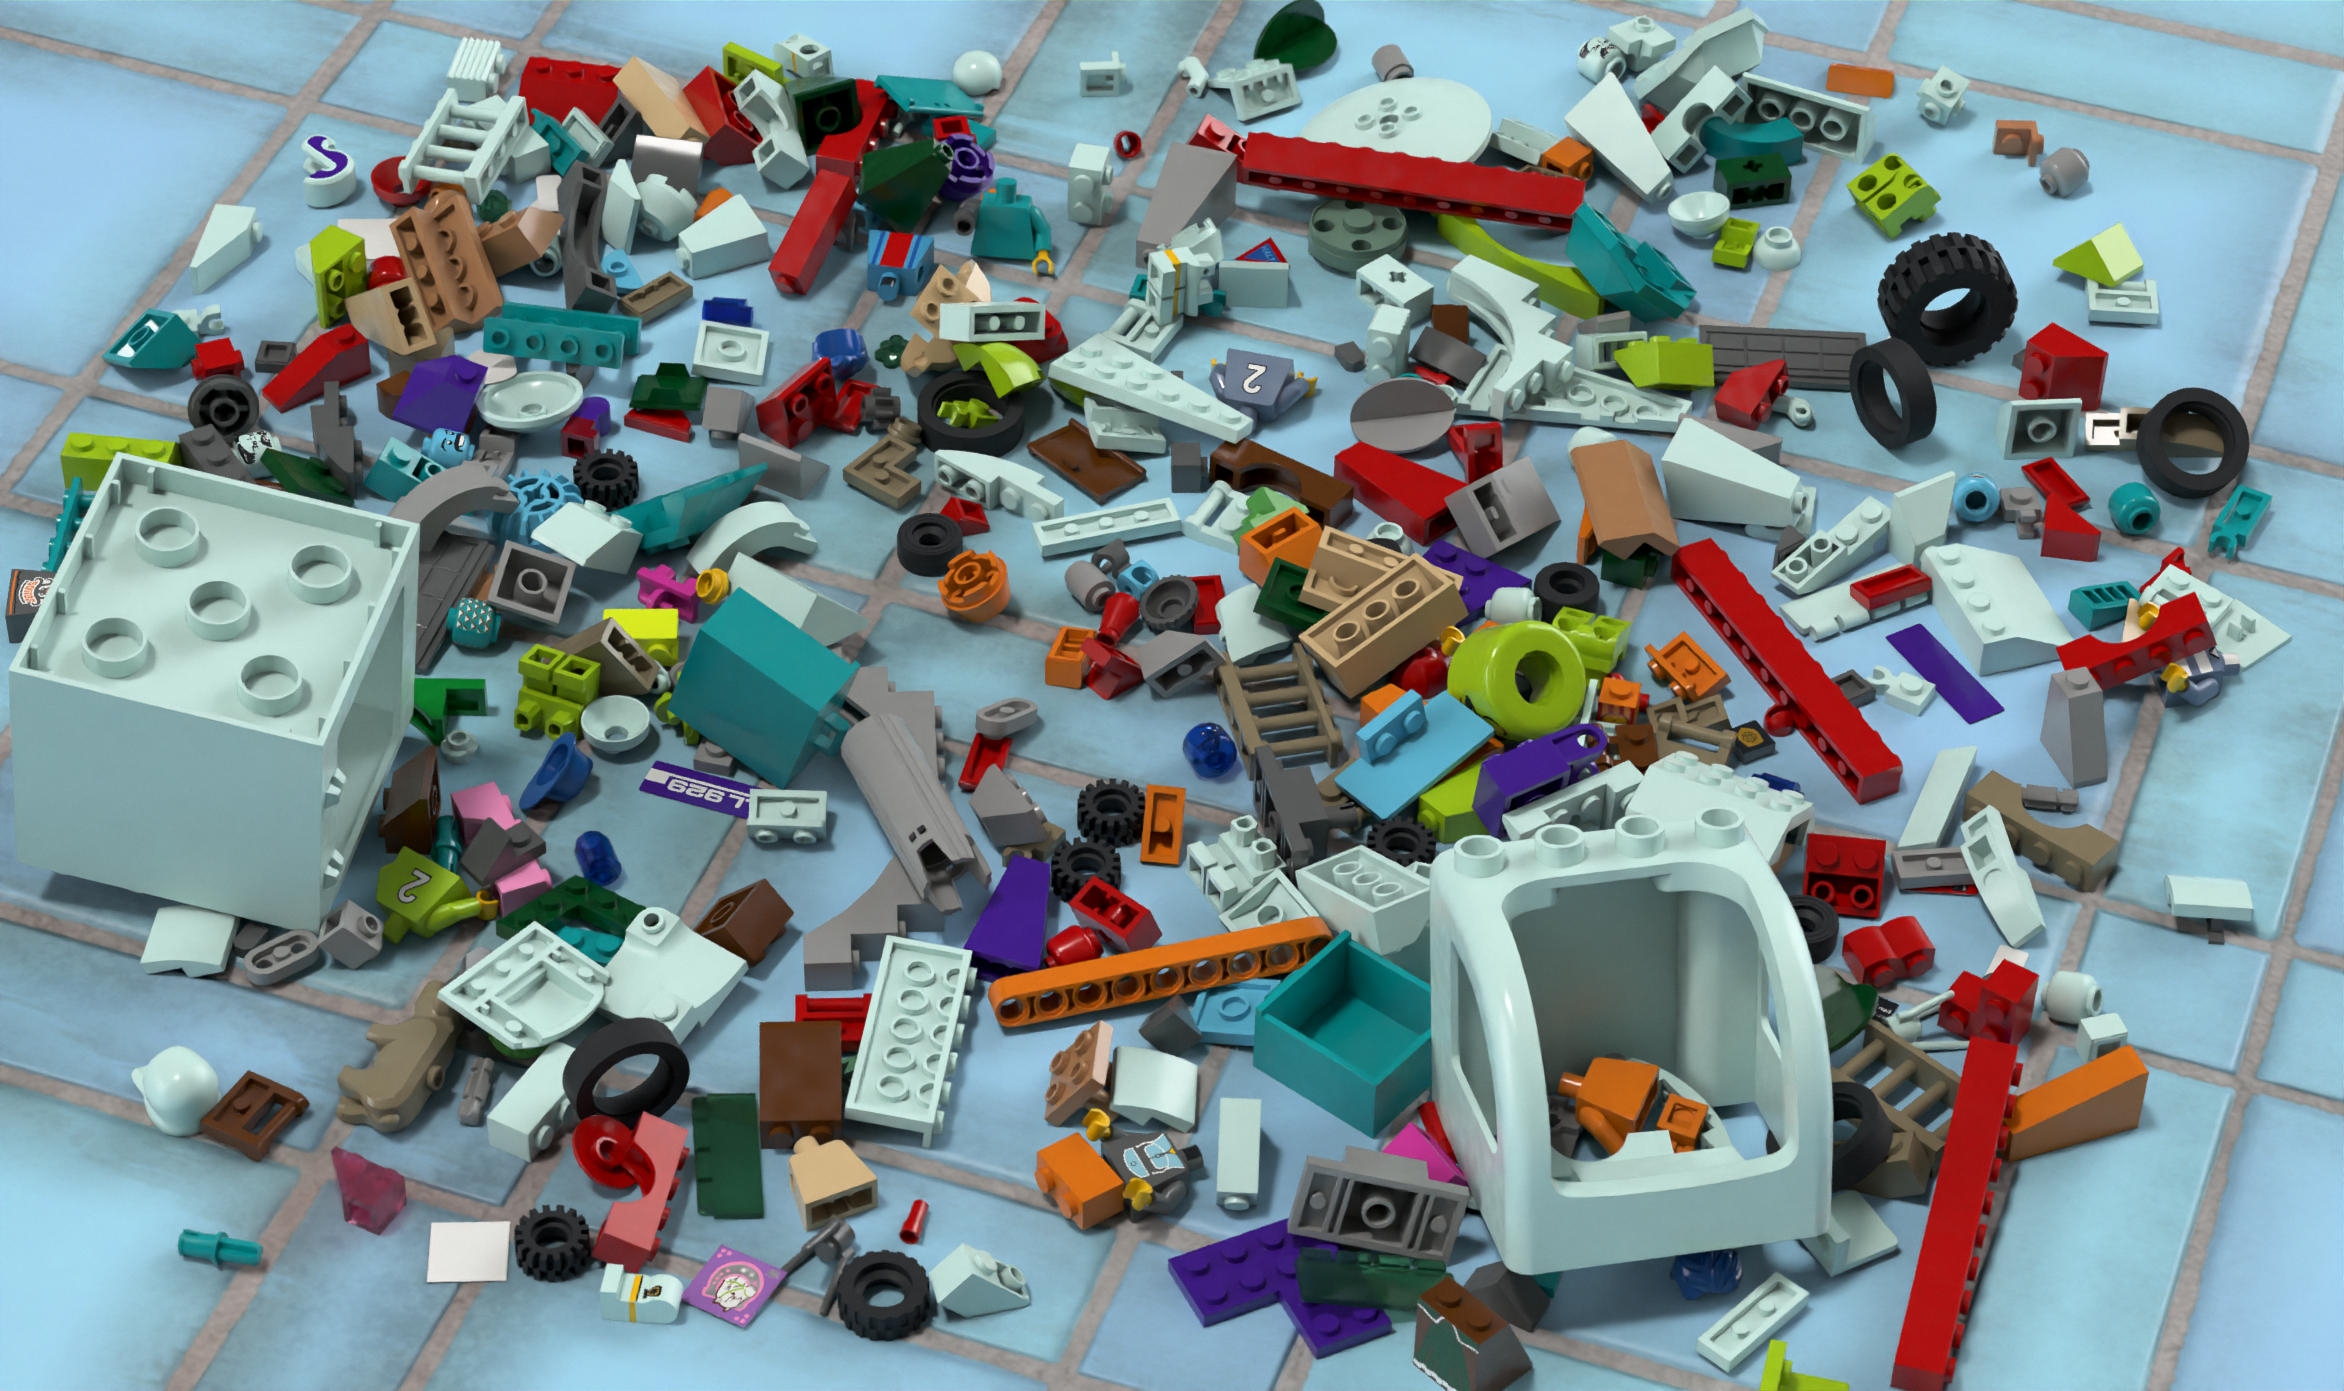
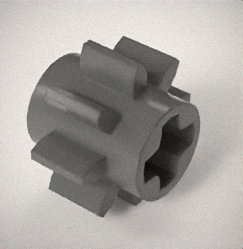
M874 387V389H870V395L862 396L860 416L863 422H870V430L887 431L891 422L894 423L896 417H900L899 396H891V388Z

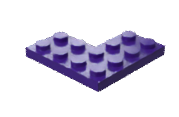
M1289 1218L1168 1259V1272L1203 1328L1279 1302L1316 1360L1391 1333V1320L1341 1244L1288 1233L1287 1222Z

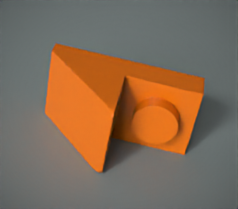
M1147 784L1140 861L1179 865L1185 828L1183 820L1187 788Z

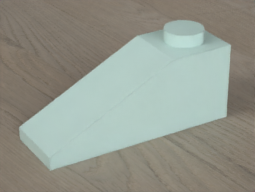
M215 204L189 267L193 294L200 295L251 256L255 243H260L263 233L262 223L257 221L256 208Z

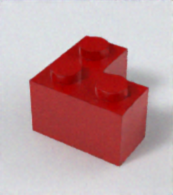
M2003 959L1987 980L1964 970L1948 989V991H1954V997L1940 1005L1937 1026L1969 1041L1970 1037L1974 1036L2018 1046L2030 1030L2040 975L2006 959Z

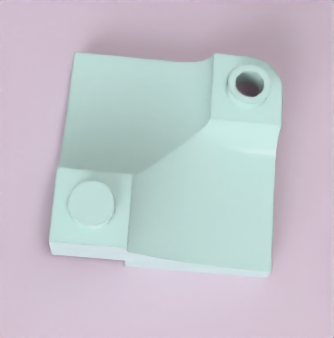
M650 907L641 911L628 926L623 945L605 967L609 971V979L607 984L604 983L603 991L605 992L595 1012L613 1022L636 1017L658 1020L671 1030L680 1045L695 1025L703 1028L749 968L744 959L689 929L680 917L663 908ZM658 922L657 925L653 927H648L650 924Z

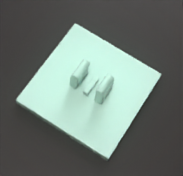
M2238 599L2232 602L2230 610L2212 629L2217 643L2215 647L2218 654L2236 653L2239 657L2240 670L2243 672L2292 640L2290 634Z

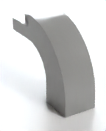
M466 464L443 470L424 480L403 498L390 517L420 524L419 550L430 552L443 530L459 516L474 510H489L513 514L520 502L510 491L509 484L498 477H491L483 465Z

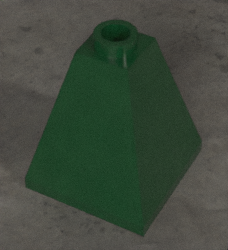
M807 76L784 83L796 130L800 135L806 157L817 153L825 136L849 132L861 123L857 85L854 78Z
M935 138L867 152L862 158L858 198L898 233L911 234L951 173L952 160L955 159V154L947 143L942 142L940 144Z

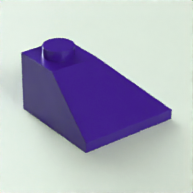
M456 355L416 363L391 420L431 435L438 428L464 433L477 405L476 402L483 391L488 367Z

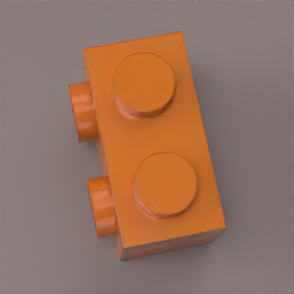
M1078 1132L1037 1152V1170L1035 1171L1037 1185L1044 1193H1049L1055 1199L1062 1214L1068 1219L1072 1218L1082 1231L1123 1211L1124 1196L1122 1194L1124 1192V1182Z

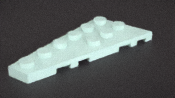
M1101 333L1096 334L1050 364L1048 377L1236 444L1252 432L1253 419Z
M1496 343L1457 402L1456 414L1492 417L1490 413L1493 387L1505 375L1511 363L1505 345ZM1574 366V372L1568 382H1563L1552 393L1540 388L1536 394H1532L1527 398L1517 411H1513L1506 418L1676 433L1679 414L1690 415L1692 402L1652 389L1637 388L1635 384Z

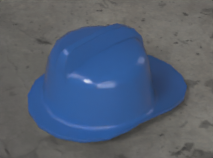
M570 731L563 733L551 746L541 767L521 795L519 807L522 810L532 808L544 797L562 802L571 800L582 791L593 768V761L575 747V734Z

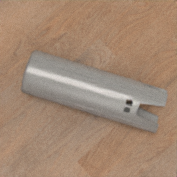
M880 713L867 717L855 724L845 735L843 744H841V757L923 900L929 897L940 914H953L954 912L962 911L963 907L955 881L963 877L969 870L980 884L988 890L989 884L992 882V871L904 720L894 714ZM950 865L953 866L952 869L947 870V867H948V866H950Z

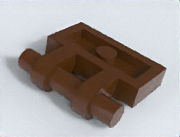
M1593 723V725L1599 727L1604 732L1602 724ZM1615 725L1614 736H1608L1605 733L1607 745L1603 755L1593 762L1599 768L1600 773L1629 760L1644 776L1649 765L1659 761L1653 725ZM1587 736V748L1598 745V741L1594 737ZM1617 754L1618 760H1612L1608 755Z

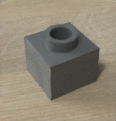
M1171 442L1172 493H1200L1201 478L1208 477L1207 457H1201L1200 442Z

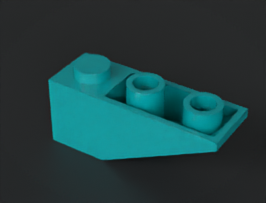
M391 436L374 462L363 485L390 501L397 503L401 496L405 497L424 480L447 468ZM474 511L465 513L463 516L471 517Z

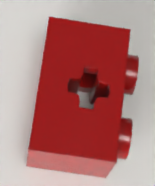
M1094 875L1068 903L1081 928L1089 927L1099 940L1122 954L1152 948L1163 935L1149 909Z

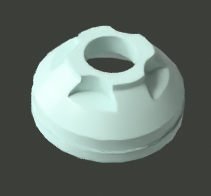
M1693 192L1675 199L1668 207L1670 222L1675 228L1686 235H1691L1694 239H1702L1717 233L1718 229L1727 221L1730 216V204L1726 196L1717 192Z
M613 695L602 697L593 701L585 708L581 716V728L585 739L590 744L605 752L618 754L619 752L631 750L644 741L650 730V713L642 702L629 696ZM614 733H622L627 736L623 740L607 739L609 735Z

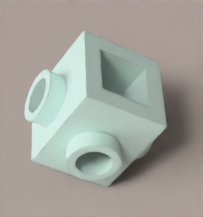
M1942 65L1932 80L1926 78L1920 86L1917 95L1921 98L1916 110L1923 113L1929 120L1936 121L1944 126L1951 115L1957 118L1967 102L1963 97L1971 81Z

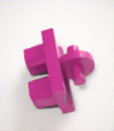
M663 564L653 571L642 567L636 572V578L640 582L638 600L646 605L645 609H678L679 619L693 624L698 619V604L702 599L697 595V590H695L697 579L691 577L683 584L676 582V573L672 568Z

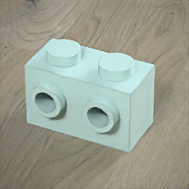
M1083 143L1076 144L1068 166V221L1101 226L1105 213L1111 212L1113 193H1109V186L1112 184L1114 167L1110 166V147Z

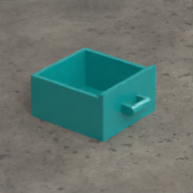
M738 587L699 629L666 709L779 789L784 790L818 751L828 757H835L849 729L848 721L839 716V713L861 664L857 661L849 664L741 587ZM831 730L836 733L833 740L828 738Z
M1344 930L1302 968L1294 970L1264 997V1001L1255 1008L1253 1066L1373 1139L1432 1085L1431 986L1351 939L1352 933Z

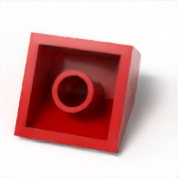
M2052 322L2027 340L2018 395L2026 400L2081 398V411H2096L2100 408L2109 353Z

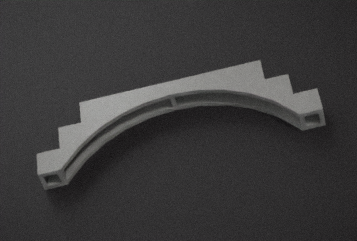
M833 643L826 647L842 658V643ZM842 658L850 664L849 658ZM887 666L860 667L839 716L848 721L851 727L867 717L880 713L894 714L902 718L937 778L945 780L944 757L937 758V754H944L943 731L936 732V728H942V706H934V691L896 692L895 682H888ZM941 784L946 791V784ZM896 852L876 882L850 907L813 931L803 935L805 992L852 990V974H860V962L881 961L887 935L906 938V932L944 931V915L952 914H940L929 897L924 900L922 899Z

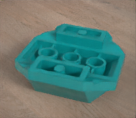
M1583 202L1570 215L1573 223L1565 254L1596 291L1624 311L1630 310V314L1643 323L1670 316L1677 319L1686 310L1697 291L1662 251L1645 240L1641 244L1636 239L1618 231L1605 214L1588 203Z

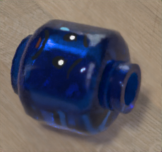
M1212 722L1201 723L1193 727L1183 740L1182 750L1185 759L1193 770L1202 777L1217 778L1226 774L1233 767L1237 759V748L1234 741L1219 724Z

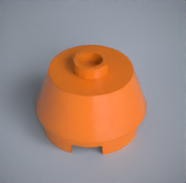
M973 549L959 554L947 564L950 570L944 579H938V589L941 593L943 604L971 622H983L995 617L1007 606L1011 597L1006 564L990 550H988L987 554H976Z

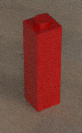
M824 169L819 170L768 267L774 285L780 291L787 294L795 292L805 296L808 293L858 197L851 177Z

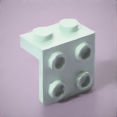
M1850 1190L1831 1198L1830 1228L1826 1233L1816 1237L1801 1239L1831 1277L1896 1250L1898 1244L1897 1237L1862 1195L1855 1190Z

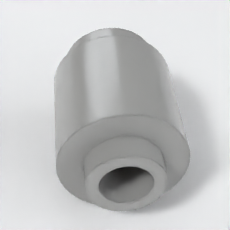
M1394 44L1382 46L1373 55L1372 66L1382 82L1414 77V69L1399 46Z
M1084 560L1076 561L1069 566L1064 578L1067 589L1089 611L1097 612L1104 609L1106 600L1116 593L1114 583L1091 562Z

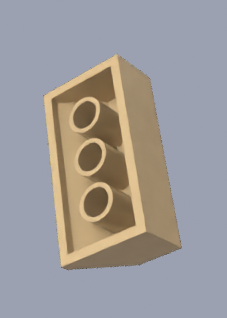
M1415 552L1304 631L1298 638L1330 682L1349 699H1352L1385 674L1394 670L1417 651L1426 647L1427 644L1440 636L1447 627H1454L1456 623L1468 616L1469 613L1455 583Z

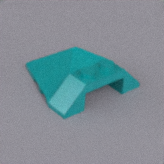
M767 462L721 474L679 490L656 496L645 502L607 513V515L610 517L612 514L619 515L632 522L631 528L643 534L637 551L644 549L646 556L666 550L665 543H667L669 549L688 543H696L712 524L740 506L768 470Z

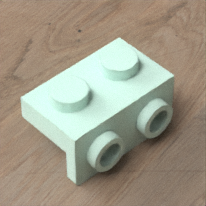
M750 789L749 818H747L748 836L764 843L776 842L778 838L793 839L795 842L802 844L815 843L817 839L826 840L827 791Z

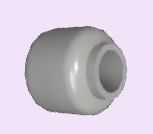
M2062 147L2040 164V185L2049 194L2055 193L2059 196L2067 197L2087 182L2088 170L2090 168L2089 162L2081 151Z

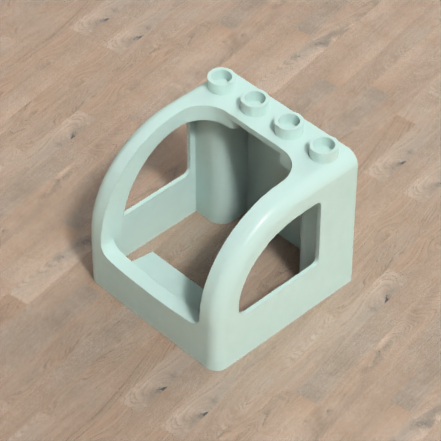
M1711 806L1698 811L1695 819L1665 823L1654 816L1636 814L1619 819L1615 824V829L1583 832L1571 825L1553 824L1540 828L1533 839L1502 842L1495 837L1487 835H1472L1458 840L1454 848L1443 851L1433 860L1430 867L1432 1101L1435 1102L1442 1128L1468 1181V1185L1500 1256L1509 1270L1519 1274L1534 1275L1820 1236L1829 1230L1831 1222L1833 1093L1829 1047L1821 997L1810 952L1798 917L1786 892L1745 826V817L1742 812L1727 806ZM1769 980L1775 1005L1780 1044L1769 1024ZM1609 1053H1618L1626 1059L1633 1057L1660 1066V1068L1673 1074L1693 1088L1711 1107L1755 1102L1781 1149L1776 1153L1746 1161L1734 1146L1575 1166L1571 1167V1182L1557 1181L1552 1178L1547 1094L1558 1092L1559 1082L1564 1072L1585 1077L1593 1059L1603 1057ZM1495 1135H1497V1143L1493 1137Z

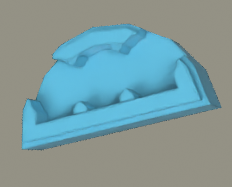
M623 248L610 252L603 258L601 267L604 273L615 277L617 292L630 294L644 286Z

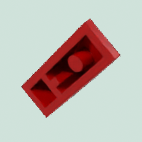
M350 323L320 335L262 389V396L280 413H283L324 395V382L339 381V387H342L371 374L368 340Z

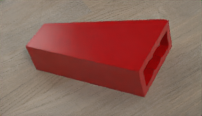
M1362 441L1342 450L1334 458L1333 477L1354 486L1353 498L1387 522L1399 525L1403 533L1422 547L1458 526L1444 498L1469 484Z

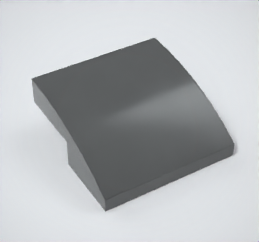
M638 134L630 170L635 185L644 182L650 174L662 175L668 178L665 184L671 186L679 193L682 188L686 189L697 202L698 179L702 176L705 142Z

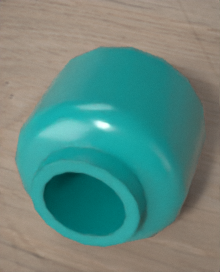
M2130 482L2119 486L2112 493L2108 501L2110 516L2118 528L2125 534L2133 536L2146 533L2160 519L2161 509L2151 490L2142 483Z

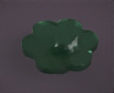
M892 335L889 340L880 343V348L874 354L875 360L883 362V366L888 369L901 367V356L909 341L903 339L900 335Z

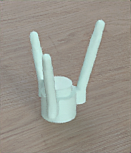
M1949 990L1909 1010L1899 1012L1897 1015L1882 1020L1883 1026L1893 1030L1898 1036L1918 1049H1968L1969 1041L1917 1042V1037L1922 1036L1923 1033L1919 1019L1939 1011L1940 1005L1943 1002L1954 997L1955 993L1953 990Z

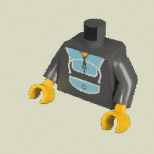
M1095 1108L1091 1109L1082 1120L1083 1126L1088 1127L1086 1130L1087 1138L1093 1142L1098 1141L1100 1138L1102 1142L1101 1158L1124 1182V1192L1122 1194L1124 1196V1210L1132 1223L1139 1222L1155 1213L1165 1216L1170 1215L1188 1195L1189 1172L1204 1166L1203 1156L1197 1145L1177 1150L1165 1132L1158 1131L1147 1134L1126 1132L1110 1124L1107 1114Z

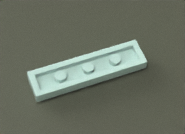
M1170 497L1032 523V536L1042 557L1108 545L1117 538L1126 542L1181 531V519Z

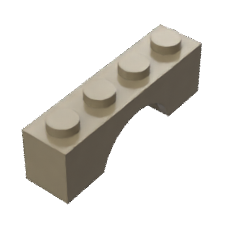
M1994 770L1989 772L1966 793L1962 815L1963 822H1967L1988 805L1993 806L2000 812L2012 850L2085 892L2091 891L2114 869L2119 841L2089 824L2073 828H2057L2035 820L2023 807L2022 795L2024 787Z

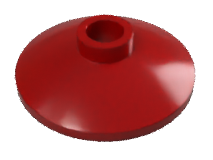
M604 1115L587 1117L577 1125L572 1137V1148L579 1166L590 1179L603 1187L613 1190L627 1189L637 1182L631 1173L621 1166L632 1133L631 1130L618 1120Z

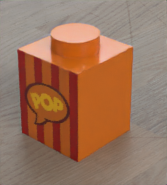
M1604 677L1598 701L1596 721L1622 725L1636 724L1642 683Z

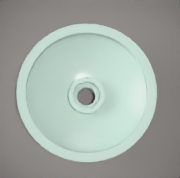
M533 371L516 374L508 380L492 383L482 391L476 404L479 416L492 426L513 432L534 433L549 429L569 418L582 404L584 394L581 383L570 375L553 371Z

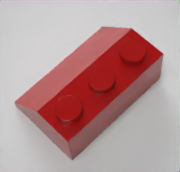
M530 56L521 75L518 96L525 97L529 125L531 126L535 122V115L531 112L533 108L557 119L562 124L571 110L576 107L582 110L598 126L618 96L623 95L625 97L613 81V78L622 68L611 65H595L579 61H563L547 57Z
M707 65L683 89V92L711 137L704 145L703 158L708 161L712 159L722 167L754 163L752 151L763 141V138L753 123L739 111L733 92L738 85Z

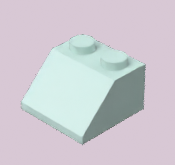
M2081 398L2019 400L1999 405L1995 434L2003 460L2073 457L2082 407Z
M586 500L585 504L568 502L533 530L531 538L584 567L627 575L643 534L631 528L632 522L615 514H612L610 517L605 514L606 507Z

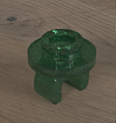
M490 190L483 203L476 205L478 215L483 221H488L492 224L498 221L505 213L511 211L513 200L507 199L501 191Z

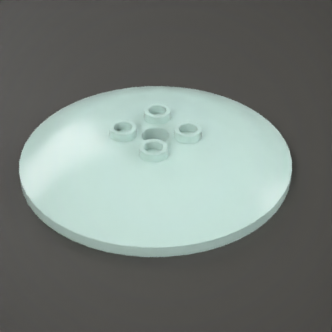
M1413 77L1373 84L1337 99L1318 112L1306 124L1299 137L1314 142H1336L1348 147H1370L1382 152H1404L1409 156L1422 158L1438 157L1443 161L1473 163L1489 143L1493 130V121L1487 102L1472 88L1441 78Z

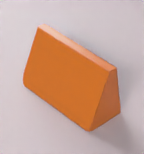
M1832 63L1828 69L1826 89L1843 93L1890 98L1895 72L1892 70Z

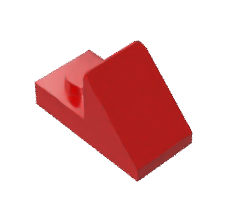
M1088 636L1079 648L1090 657L1088 664L1092 667L1084 678V683L1103 699H1112L1144 681L1141 665L1128 654Z

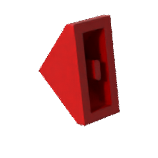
M2054 494L2048 495L2042 523L2040 556L2084 562L2097 560L2102 532Z

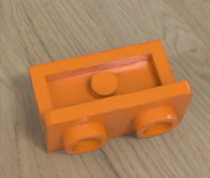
M1685 631L1681 632L1660 651H1657L1651 644L1644 648L1650 658V661L1647 663L1650 671L1660 681L1666 678L1670 682L1668 687L1676 697L1681 696L1683 702L1687 699L1690 703H1694L1713 696L1731 682L1728 674Z

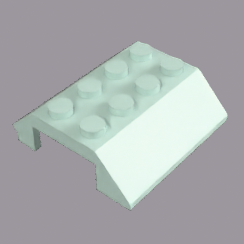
M1677 751L1649 765L1625 812L1626 816L1636 814L1654 816L1665 823L1695 819L1696 813L1706 807L1727 806L1735 808L1743 813L1745 826L1769 866L1779 861L1787 833L1797 836L1795 845L1802 847L1806 844V834L1812 833L1815 827V804L1804 801L1802 794L1792 790H1782V792L1769 788V783L1757 777H1747L1745 779L1733 774L1734 770L1721 764L1706 765L1698 762L1696 755L1685 751Z

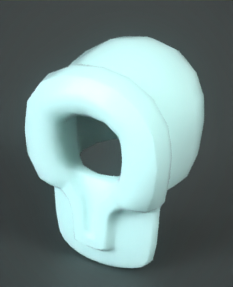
M174 1046L162 1051L148 1065L135 1068L131 1074L135 1085L144 1096V1103L149 1118L164 1134L181 1137L201 1132V1120L223 1098L218 1090V1077L214 1069L199 1054L185 1046Z

